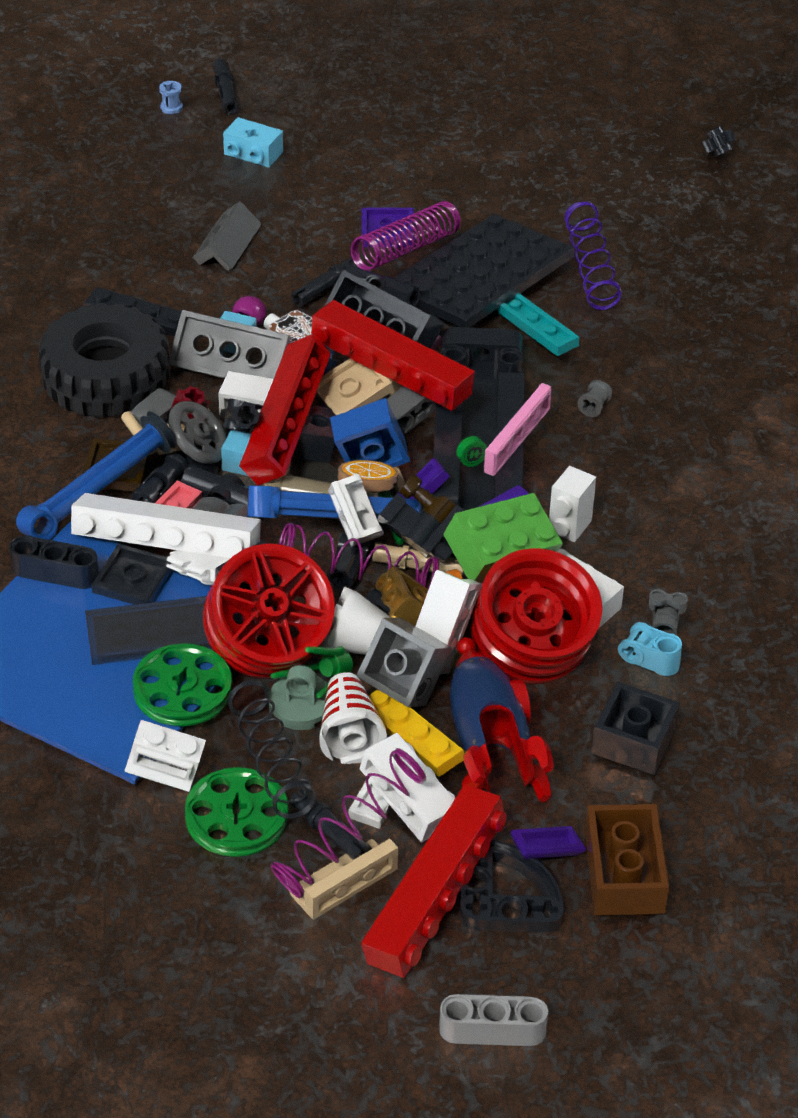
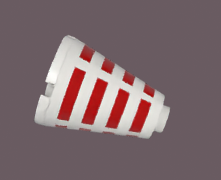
M339 673L333 676L328 683L319 736L320 747L324 755L332 761L333 757L340 758L341 764L361 763L365 749L387 738L386 728L359 677L353 673Z

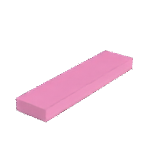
M541 383L485 450L484 473L492 476L496 475L549 411L551 386Z

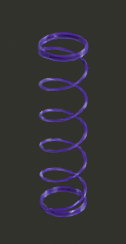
M587 201L577 202L567 209L564 219L567 229L571 233L570 240L575 248V258L579 263V273L584 279L583 287L587 294L588 304L594 309L606 310L618 304L622 292L620 285L615 281H611L615 277L616 271L611 265H607L611 260L610 252L603 249L607 241L602 234H599L602 224L598 220L599 213L597 207ZM587 205L595 210V218L584 219L576 226L569 223L572 212L580 206ZM592 220L590 224L578 227L581 223ZM596 222L599 223L600 227L597 233L589 234L585 237L574 234L575 230L583 231L591 228ZM573 236L582 238L577 246L574 244ZM600 236L604 240V244L600 249L591 252L578 249L584 239ZM577 251L586 254L581 261L577 256ZM604 251L609 257L604 265L588 267L582 264L589 254ZM582 266L591 269L585 277L582 273ZM609 267L613 271V275L609 280L597 283L587 280L589 274L595 269ZM586 282L593 284L588 291L586 288ZM603 284H610L618 289L614 296L606 299L596 298L591 295L593 289ZM618 295L613 303L606 306L594 305L589 299L606 301Z

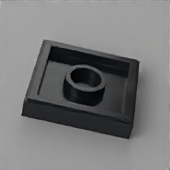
M117 544L91 584L92 593L150 609L173 572V569L166 567L167 564L172 562L167 561L168 557Z

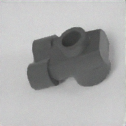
M661 589L652 590L648 606L652 610V627L676 635L680 615L685 613L687 609V595L682 592L668 594Z

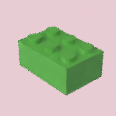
M534 493L455 513L443 534L467 578L479 583L484 582L488 571L498 560L512 552L530 548H541L558 552L563 545L562 540Z

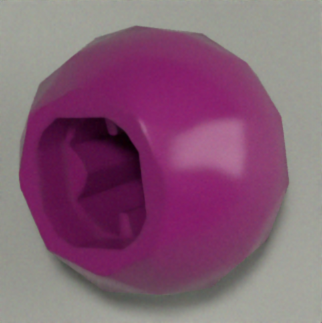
M243 296L235 302L232 309L233 313L255 317L258 328L264 324L267 310L264 303L254 296Z

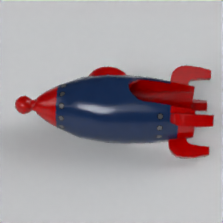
M468 637L461 638L456 646L457 651L462 655L457 661L449 694L454 724L465 752L463 761L468 771V774L462 781V787L465 784L480 790L485 788L490 792L488 775L492 771V765L487 746L498 745L511 752L524 786L530 782L533 785L538 800L545 803L551 797L550 784L546 773L554 770L553 757L550 746L544 739L539 736H530L528 724H530L531 710L524 681L522 679L510 680L490 658L474 651L476 645L473 639ZM534 758H537L540 766L534 763Z

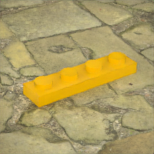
M378 689L368 695L386 728L387 735L392 736L398 733L405 742H408L414 748L416 755L425 766L430 767L438 777L463 761L464 750L411 707L405 706Z

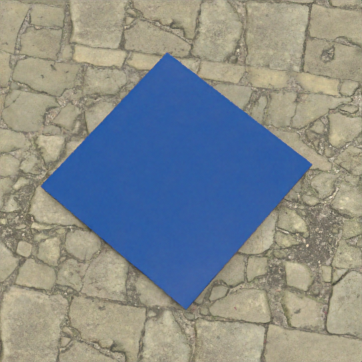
M71 522L52 539L53 541L85 546L95 550L98 557L99 572L117 544H121L114 540L71 534ZM173 570L154 603L148 609L92 593V588L80 589L16 576L0 593V721L135 785L141 777L124 771L140 721L144 720L179 732L184 726H170L159 723L146 716L139 709L133 694L134 671L146 655L167 645L188 643L213 650L207 640L203 626L204 603L212 585L203 584L195 578L181 575L178 571ZM239 613L233 614V620L237 624H242V615ZM169 658L165 661L168 665H177L181 662L178 658ZM203 662L196 667L201 670H208L213 665ZM185 674V676H184V678H185V679H184V682L181 683L180 686H178L179 695H180L181 686H183L184 683L186 682V674ZM146 676L142 679L145 683H155L159 680L156 676ZM212 685L206 688V690L213 693L218 686ZM156 699L151 704L155 707H162L167 705L168 701ZM188 704L183 709L195 712L201 707L197 704ZM141 754L138 755L140 757L156 761V759Z

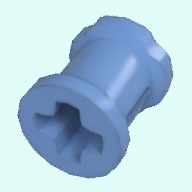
M176 81L161 83L159 91L162 94V102L160 104L162 112L166 114L181 112L183 109L180 101L181 84Z

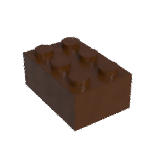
M657 804L587 805L584 834L594 915L665 914L669 884Z

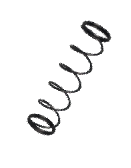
M255 680L242 682L230 692L228 706L234 717L239 719V731L247 739L249 753L256 759L257 772L265 779V791L273 799V809L278 816L288 819L301 817L314 806L316 792L309 780L295 779L284 785L275 796L271 794L268 788V781L278 783L295 778L302 770V762L296 758L284 759L291 753L293 743L287 738H276L282 733L284 723L278 718H268L275 710V703L269 699V690L266 685ZM258 685L265 690L264 699L251 702L243 711L233 707L235 694L244 686ZM263 701L257 708L246 711L252 704ZM268 702L272 705L271 712L265 718L252 721L242 719L243 716L253 715L261 711ZM274 720L281 724L279 733L272 738L266 740L251 738L254 730L264 722ZM241 721L258 724L253 727L247 736L242 729ZM284 740L290 744L287 754L273 760L260 758L263 750L275 741ZM250 741L258 743L268 742L262 747L257 756L251 750ZM292 760L299 764V770L290 778L284 780L269 778L273 769L285 761ZM259 761H279L270 769L266 776L263 775L259 768ZM305 787L308 789L301 798L289 801L279 799L285 791L291 788ZM311 791L312 799L305 809L293 814H286L278 810L277 802L294 803L305 798Z

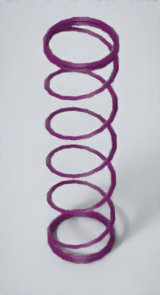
M293 523L286 524L279 544L285 545L289 535L287 546L293 548L295 528H299L303 536V553L306 554V537L302 527ZM327 531L320 533L315 538L306 554L309 556L317 540L326 534L329 536L332 546L331 575L334 573L341 553L351 541L357 542L360 550L359 581L362 580L368 561L378 548L382 547L386 550L388 570L391 568L390 553L384 545L375 547L363 565L362 547L356 538L349 539L342 546L335 559L333 538ZM411 551L405 552L399 557L394 566L397 567L405 555H412L416 563V581L425 587L428 572L433 563V573L429 589L435 572L439 570L438 559L433 556L430 557L419 576V564L415 554Z
M395 748L389 755L390 767L399 785L381 774L369 773L366 776L367 790L377 808L353 795H345L342 798L344 813L354 832L334 819L328 817L320 818L318 821L320 835L331 855L309 841L296 840L294 843L295 854L308 879L285 864L275 861L271 864L272 872L293 895L302 898L304 896V889L289 871L296 874L309 885L315 883L300 858L297 849L298 843H305L323 853L333 862L339 863L337 856L331 849L322 831L321 823L323 820L337 824L359 841H363L362 836L347 812L345 806L347 798H352L365 804L382 818L386 819L387 816L377 803L368 782L370 776L380 777L394 785L406 796H410V793L394 769L392 756L398 766L413 781L418 784L426 782L427 778L423 769L407 752L400 748ZM402 758H403L404 760H406V761L412 766V768L416 771L417 774H415V773L405 764V762L402 760Z

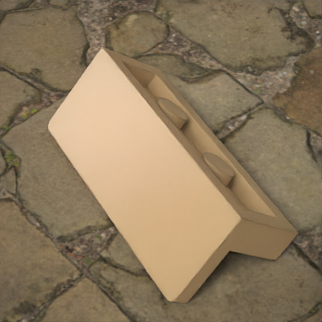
M370 839L365 843L371 846V850L361 856L359 855L354 860L347 854L338 858L339 863L332 862L311 874L310 876L315 882L313 885H309L304 880L299 882L304 889V896L302 898L296 897L291 892L290 895L312 920L318 918L398 869V847L391 839L386 840L380 845L375 840Z

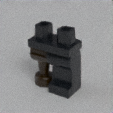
M413 474L379 514L377 521L418 550L425 558L430 554L444 563L453 551L449 544L442 539L443 534L455 513L462 512L464 509L459 505H455L449 498L445 496L435 497L420 487L422 480ZM413 496L424 507L423 511L418 513L406 503L407 501L403 497L410 499Z

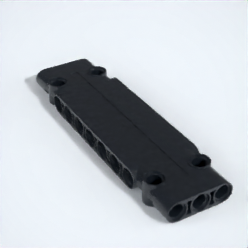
M450 327L442 334L441 354L474 370L475 374L472 395L451 411L436 403L433 458L435 457L443 465L450 477L432 495L435 497L445 496L455 505H459L464 511L477 508L517 485L523 488V442L494 476L484 473L485 459L477 466L467 467L458 459L456 453L458 445L470 436L481 438L488 447L524 405L523 337L516 330ZM452 552L451 555L449 556V557L456 558L453 552Z

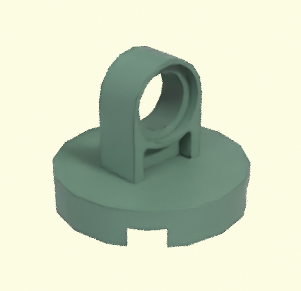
M294 666L290 668L287 677L281 678L274 683L269 692V699L275 703V710L272 716L274 715L281 719L286 728L293 730H310L314 728V723L320 722L323 718L326 694L322 698H317L316 694L328 682L316 676V673L309 667ZM269 702V712H271L272 705Z

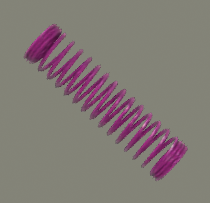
M441 201L417 213L357 237L351 244L352 259L360 269L371 271L394 259L456 233L460 228L461 222L459 212L453 204ZM438 206L447 208L453 215L455 224L452 231L448 214ZM436 209L441 210L447 216L449 221L448 232L446 231V224L442 215ZM436 213L441 217L443 221L444 230L440 227V224L436 218ZM413 222L417 224V230L413 226ZM408 224L411 226L412 233L408 229ZM403 227L406 229L407 236L412 242L411 246L408 244V239L402 230ZM397 229L401 231V237L403 239V242L406 244V248L403 247L402 240L399 234L397 233ZM392 231L395 233V238L399 246L401 247V251L397 249V244L392 236ZM424 231L428 235V239L425 238ZM418 232L420 236L423 238L422 241L419 240ZM386 234L390 236V241L395 249V253L392 252L391 245L388 239L386 238ZM413 235L417 240V244L414 242ZM381 236L384 238L386 247L390 251V255L386 254L385 247L380 239ZM361 240H363L362 252L369 264L373 265L372 267L364 264L359 256L358 247ZM365 240L368 241V251L375 263L370 262L364 252ZM370 244L375 250L376 259L371 253Z

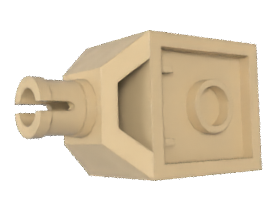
M349 358L322 376L316 395L326 407L332 409V414L336 416L378 401L383 397L388 399L402 388L403 385Z

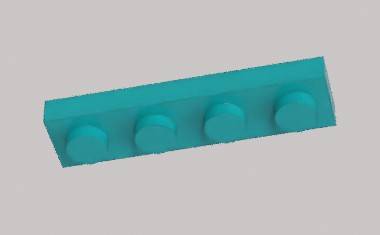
M520 293L516 294L507 303L501 304L495 310L556 356L579 346L578 335Z

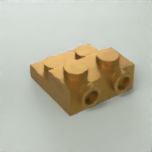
M392 565L386 573H383L378 578L375 587L382 593L381 600L389 607L391 618H402L416 626L429 589Z

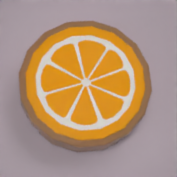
M354 460L342 463L338 468V480L359 474L366 492L388 491L393 488V485L398 484L399 473L397 469L382 462Z

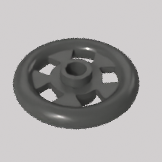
M182 401L177 403L169 413V428L180 449L190 458L200 463L214 464L222 460L221 448L227 436L216 416L196 402ZM187 413L193 414L194 418L189 419ZM181 424H184L186 426V428H184V431L181 427ZM211 440L216 444L215 449L209 445Z

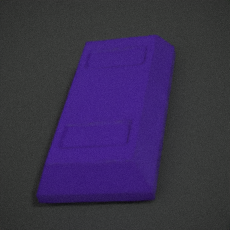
M572 826L511 830L513 842L524 859L576 856L586 851L585 846Z

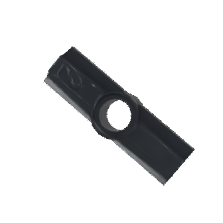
M348 265L345 270L379 288L381 285L382 290L415 307L420 302L421 294L419 287L395 280L391 276L364 271L352 265Z
M230 398L228 407L221 409L219 419L224 423L223 428L249 433L250 426L258 423L260 413L255 409V404Z
M189 465L184 470L181 482L202 491V497H215L229 505H248L249 488L245 486L237 475L225 473L221 477Z
M345 532L339 538L336 557L342 546L348 541ZM376 538L361 543L363 565L368 555L374 549ZM350 543L347 544L338 559L332 575L330 573V566L327 578L335 588L343 590L344 587H352L359 575L360 550L358 545L351 547Z

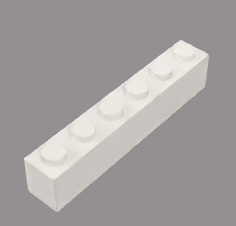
M84 493L72 504L71 534L226 558H231L238 552L260 542L261 519Z

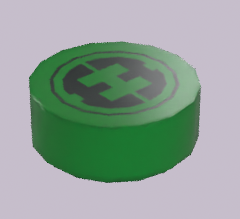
M477 436L467 437L458 445L456 450L457 457L467 467L477 466L485 459L487 446Z

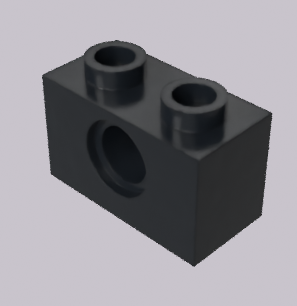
M311 405L294 450L296 459L330 463L332 452L338 451L334 442L330 417H333L331 408Z

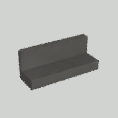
M239 201L223 212L193 256L194 260L201 265L214 256L227 271L231 270L261 226V223Z

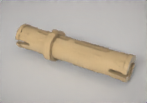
M378 542L375 543V547L379 545L386 546L390 553L392 565H395L399 557L405 552L411 551L418 560L419 570H423L427 560L432 557L429 554L425 558L419 551L410 549V546L406 545L395 547ZM382 547L378 548L373 553L372 561L388 564L386 550ZM407 554L397 566L402 570H406V568L416 569L415 559L412 555ZM448 557L444 563L438 560L439 570L458 569L462 576L463 569L457 558ZM433 563L431 564V567H430V569H429V572H432V573H433Z

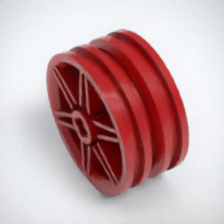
M260 544L248 547L232 556L224 564L209 590L203 609V626L207 640L213 651L219 654L230 668L250 677L268 679L271 678L272 673L287 670L294 666H303L313 656L312 653H306L305 648L319 647L332 626L335 611L332 587L320 566L309 556L295 548L281 544ZM277 574L281 577V584L279 586H275L272 575ZM245 582L249 584L251 590L239 588V586ZM296 597H302L306 603L303 604L293 600ZM269 602L271 607H266V603ZM233 614H241L243 623L237 624L233 620ZM289 628H296L299 631V635L291 637ZM256 638L267 639L268 644L265 646L257 643Z
M530 548L512 552L498 560L485 576L471 615L470 625L473 641L478 652L490 658L510 679H522L524 683L530 684L549 683L562 679L573 672L583 661L599 628L603 608L601 595L590 574L579 563L564 554L541 548ZM518 590L519 596L513 597L510 591ZM569 613L572 620H565L562 616Z

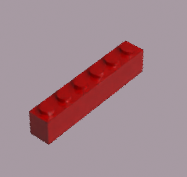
M332 300L313 314L311 334L314 333L323 345L452 411L472 395L474 370L335 300Z
M314 333L287 344L261 409L258 423L255 424L240 462V468L257 486L285 476L331 355Z
M464 784L362 940L361 946L368 965L405 978L411 967L417 965L421 958L422 949L429 939L434 938L441 919L447 911L449 912L453 908L460 889L463 885L469 883L474 867L480 858L486 856L493 837L505 825L506 813L504 812L501 796Z

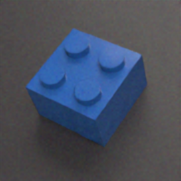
M386 398L330 417L334 442L345 462L371 460L393 467L410 462L405 436Z

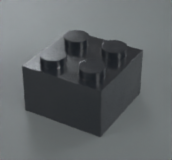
M617 682L594 727L591 754L655 775L676 730L680 702Z

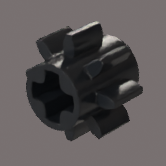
M722 125L707 132L705 135L708 140L702 143L707 154L713 151L717 157L733 149L731 142L736 140L732 129L725 131Z

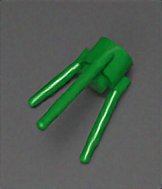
M343 646L336 648H305L306 653L324 655L320 662L305 666L313 671L320 670L321 674L325 677L332 678L339 673H350L352 671V657L345 651ZM289 669L272 673L271 678L287 677ZM328 684L317 692V698H322L327 694Z

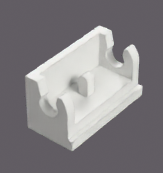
M356 474L332 482L328 491L348 540L356 538L361 544L383 536V530L377 521L360 475ZM355 541L350 542L351 547L358 545Z

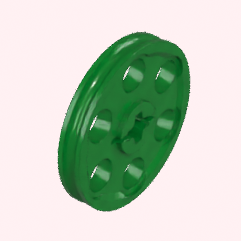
M180 643L158 648L139 662L133 674V694L139 709L152 720L170 726H191L212 719L226 707L229 694L232 691V676L226 661L213 650L196 644ZM169 658H178L181 660V662L177 665H168L165 663V661ZM203 662L213 665L208 670H201L196 666ZM185 674H186V682L184 683L183 686H181L180 695H179L178 686H180L181 683L184 682V679H185L184 676H185ZM146 676H156L159 678L155 683H145L142 681ZM217 685L222 687L223 690L218 693H210L206 688ZM156 699L168 701L167 705L162 707H155L151 704ZM188 704H197L201 707L195 712L183 709Z
M226 768L206 775L192 787L185 802V821L191 837L204 849L229 857L249 856L269 848L284 833L288 818H282L278 815L270 817L262 813L264 809L273 807V799L265 791V779L259 775L257 770L250 768ZM268 781L269 791L275 796L282 787L279 783ZM218 784H225L230 787L224 793H217L212 790ZM253 784L264 788L259 793H250L246 790L248 786ZM285 792L279 797L280 800L287 801ZM236 799H239L240 814H238V823L235 824L233 812L236 809ZM277 802L278 810L288 814V803ZM198 807H208L211 809V812L204 816L196 815L193 811ZM215 830H223L227 833V836L222 839H213L209 834ZM256 830L262 836L258 839L250 840L244 834L248 831Z

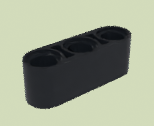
M31 536L16 537L9 544L12 571L16 576L88 589L91 588V584L99 574L97 553L92 548Z

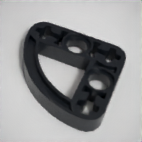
M492 839L488 853L484 858H480V866L476 865L474 867L471 879L478 878L483 880L486 885L475 889L466 884L460 889V919L462 924L468 929L477 931L549 933L558 930L563 921L564 904L560 889L552 874L536 858L524 859L516 846ZM493 862L508 866L524 875L535 885L542 896L493 894ZM473 901H480V915H473ZM507 908H515L521 912V915L518 918L511 919L505 917L502 912ZM528 910H532V918H527ZM543 911H549L551 917H544Z

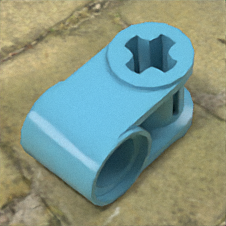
M635 623L630 629L629 637L618 645L619 655L630 664L644 667L662 676L674 675L680 669L681 639L674 634L658 630L646 623Z

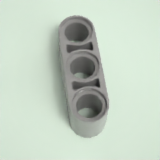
M450 995L441 1003L439 1031L444 1040L454 1044L535 1046L545 1039L548 1008L544 1001L535 997Z

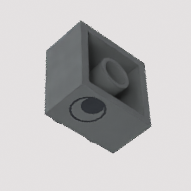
M382 618L357 676L407 707L426 706L451 653L452 647L402 618Z

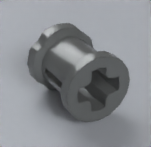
M593 380L588 386L587 393L583 394L577 402L579 410L588 417L600 415L603 410V404L611 399V387L606 382Z

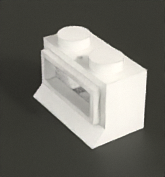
M141 720L124 772L189 792L206 740Z

